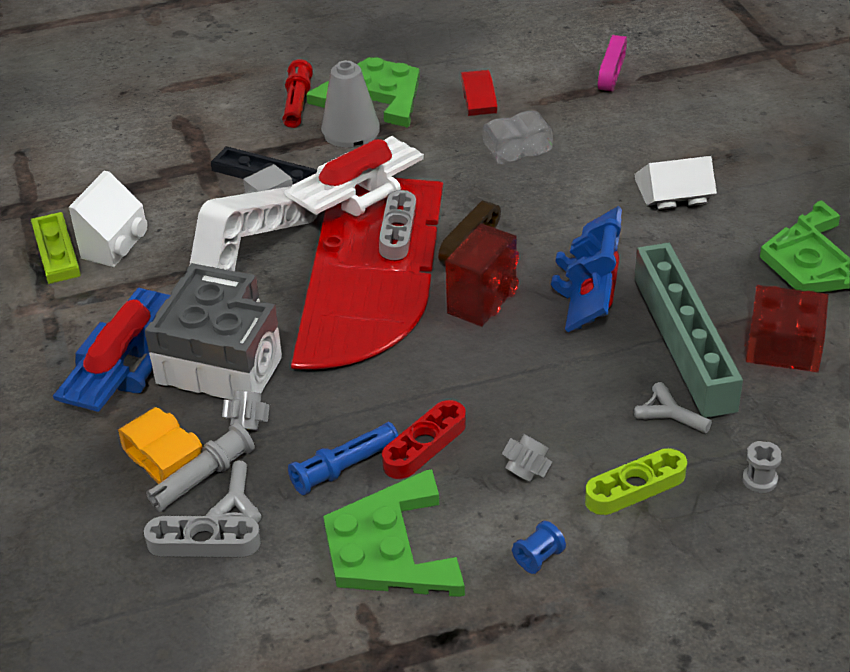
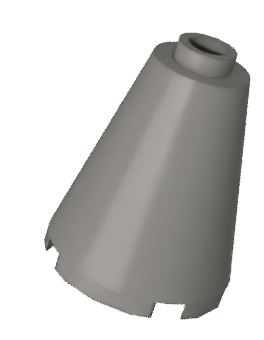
M340 61L332 67L321 124L322 134H324L325 140L335 146L354 147V142L363 141V145L377 138L380 132L379 120L360 66L352 61Z

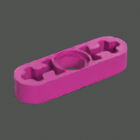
M612 35L600 67L598 90H614L625 59L627 36Z

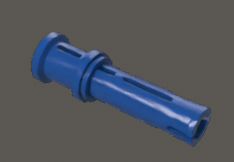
M386 422L382 426L332 450L328 448L319 449L316 451V456L301 463L295 461L288 465V474L291 482L301 495H306L310 493L311 487L325 480L331 482L338 479L341 471L382 451L386 445L399 436L392 423Z

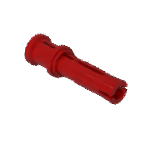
M302 59L294 60L289 64V76L285 82L288 94L282 120H284V125L290 128L300 125L304 97L311 88L310 79L313 75V67L309 62Z

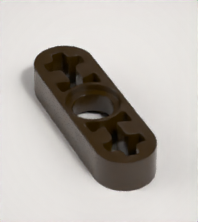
M485 200L481 201L443 240L438 253L439 262L453 268H458L494 231L500 220V206Z

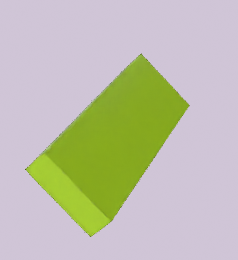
M58 212L31 219L48 284L80 277L79 266L63 213Z

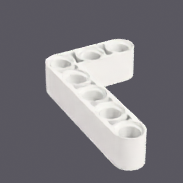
M290 186L210 199L203 204L199 211L190 264L195 263L235 271L241 237L313 222L318 214L312 213L284 195V191L291 188Z

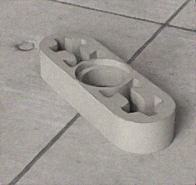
M396 190L387 197L379 237V253L382 257L389 260H400L408 254L416 208V197L409 191ZM399 206H404V207H403V210H402V209H397V208H398ZM391 223H402L405 225L395 226L391 225ZM392 239L398 240L397 244H392Z
M160 516L150 520L144 528L147 548L150 553L156 556L245 557L255 553L261 545L258 523L246 516ZM201 531L213 533L212 537L206 541L198 542L192 539L195 534ZM221 533L224 535L223 540L221 539ZM241 534H245L243 539H239Z

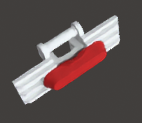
M393 136L385 140L376 139L319 166L316 174L293 184L291 188L284 191V195L314 214H318L341 203L342 210L354 216H359L365 212V208L388 197L391 192L401 190L399 182L392 176L423 160L424 154L415 148H411L406 143L400 142ZM359 184L370 192L358 197L355 195L356 189L353 187Z

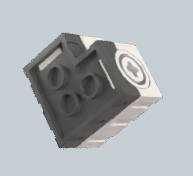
M191 263L186 270L185 276L181 277L172 290L169 299L165 300L156 313L153 322H150L145 329L156 384L171 385L197 393L203 392L229 400L233 399L234 391L262 393L282 358L275 304L260 303L256 275Z

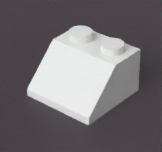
M711 156L649 163L634 174L635 181L646 205H657V210L677 207L676 202L688 201V206L706 204L707 198L717 194Z
M103 171L69 206L80 257L84 260L115 267L147 231V220L145 219L143 205L108 171Z

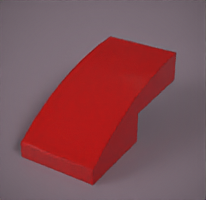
M490 71L461 72L464 99H466L468 116L496 114L498 106Z

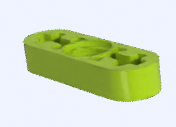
M666 448L593 477L586 484V507L595 514L608 515L678 486L685 480L687 459L680 451ZM630 477H640L647 483L641 486H633L626 480Z

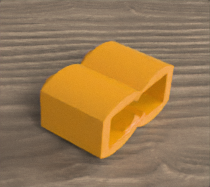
M157 407L118 429L123 450L136 464L143 467L158 484L201 454L203 448L199 438L194 433H187L180 428L173 414L165 413Z

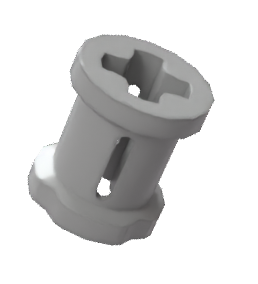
M757 441L748 446L747 461L749 464L744 470L742 477L743 483L748 489L758 493H767L777 486L778 475L776 468L781 464L782 459L781 450L777 445L771 442Z

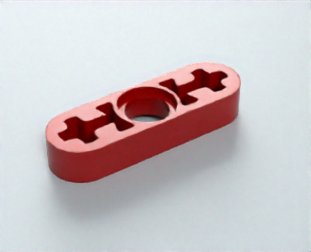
M441 401L386 445L382 451L383 471L385 474L394 479H404L413 475L465 430V407L457 401ZM421 435H430L434 438V440L428 443H420L415 439Z

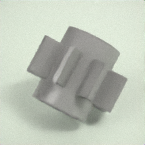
M234 391L232 400L223 401L222 417L231 419L230 425L239 423L247 431H258L259 421L268 422L269 404L261 402V393Z
M526 434L522 436L520 442L510 438L502 452L504 456L510 459L505 468L529 482L534 474L544 478L553 462L545 457L549 447Z

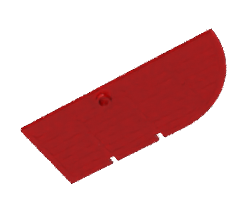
M395 178L399 182L401 190L409 191L416 197L415 216L408 254L400 260H389L382 257L379 253V237L387 197L365 208V212L359 216H354L342 210L341 203L325 210L291 369H326L357 363L393 347L413 330L425 311L429 297L431 274L421 273L420 271L431 272L433 267L437 227L427 225L438 224L443 190L442 182ZM359 184L353 187L356 189L355 195L358 197L370 192ZM399 206L397 209L403 210L404 206ZM391 223V225L395 226L405 225L402 223ZM392 239V244H397L398 240Z

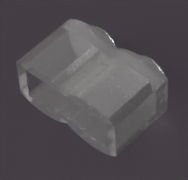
M525 111L511 119L500 118L483 126V144L497 163L506 164L517 161L524 156H538L553 148V130L539 112Z

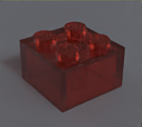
M481 223L445 261L447 314L481 327L492 316L498 314L501 305L508 297H512L516 293L519 285V279L516 277V265L519 260L516 235Z
M757 285L746 362L819 373L825 342L829 294Z

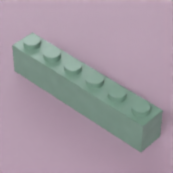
M670 242L638 247L634 279L701 416L707 418L738 412L743 379Z

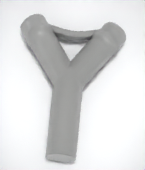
M662 382L653 385V396L644 405H637L634 408L636 419H674L705 434L712 425V420L679 406L670 394L669 389ZM656 398L659 400L661 405H653Z
M235 461L232 464L229 493L212 507L205 516H246L254 519L257 523L261 520L258 508L244 494L247 464L245 462ZM235 506H236L237 509L241 512V513H239V512H231V513H228V512H229L230 510H232Z

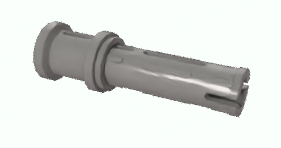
M233 423L229 426V431L214 442L211 440L206 442L201 454L161 483L146 491L149 501L153 506L158 503L156 509L162 512L172 502L215 471L224 472L229 469L230 462L244 452L247 454L251 453L255 449L251 436L239 423Z

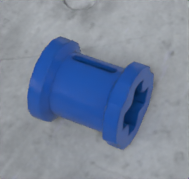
M541 521L536 526V531L525 540H517L513 544L512 553L517 563L525 571L534 574L541 569L542 563L552 554L562 553L566 548V542L561 531L554 524L548 521Z

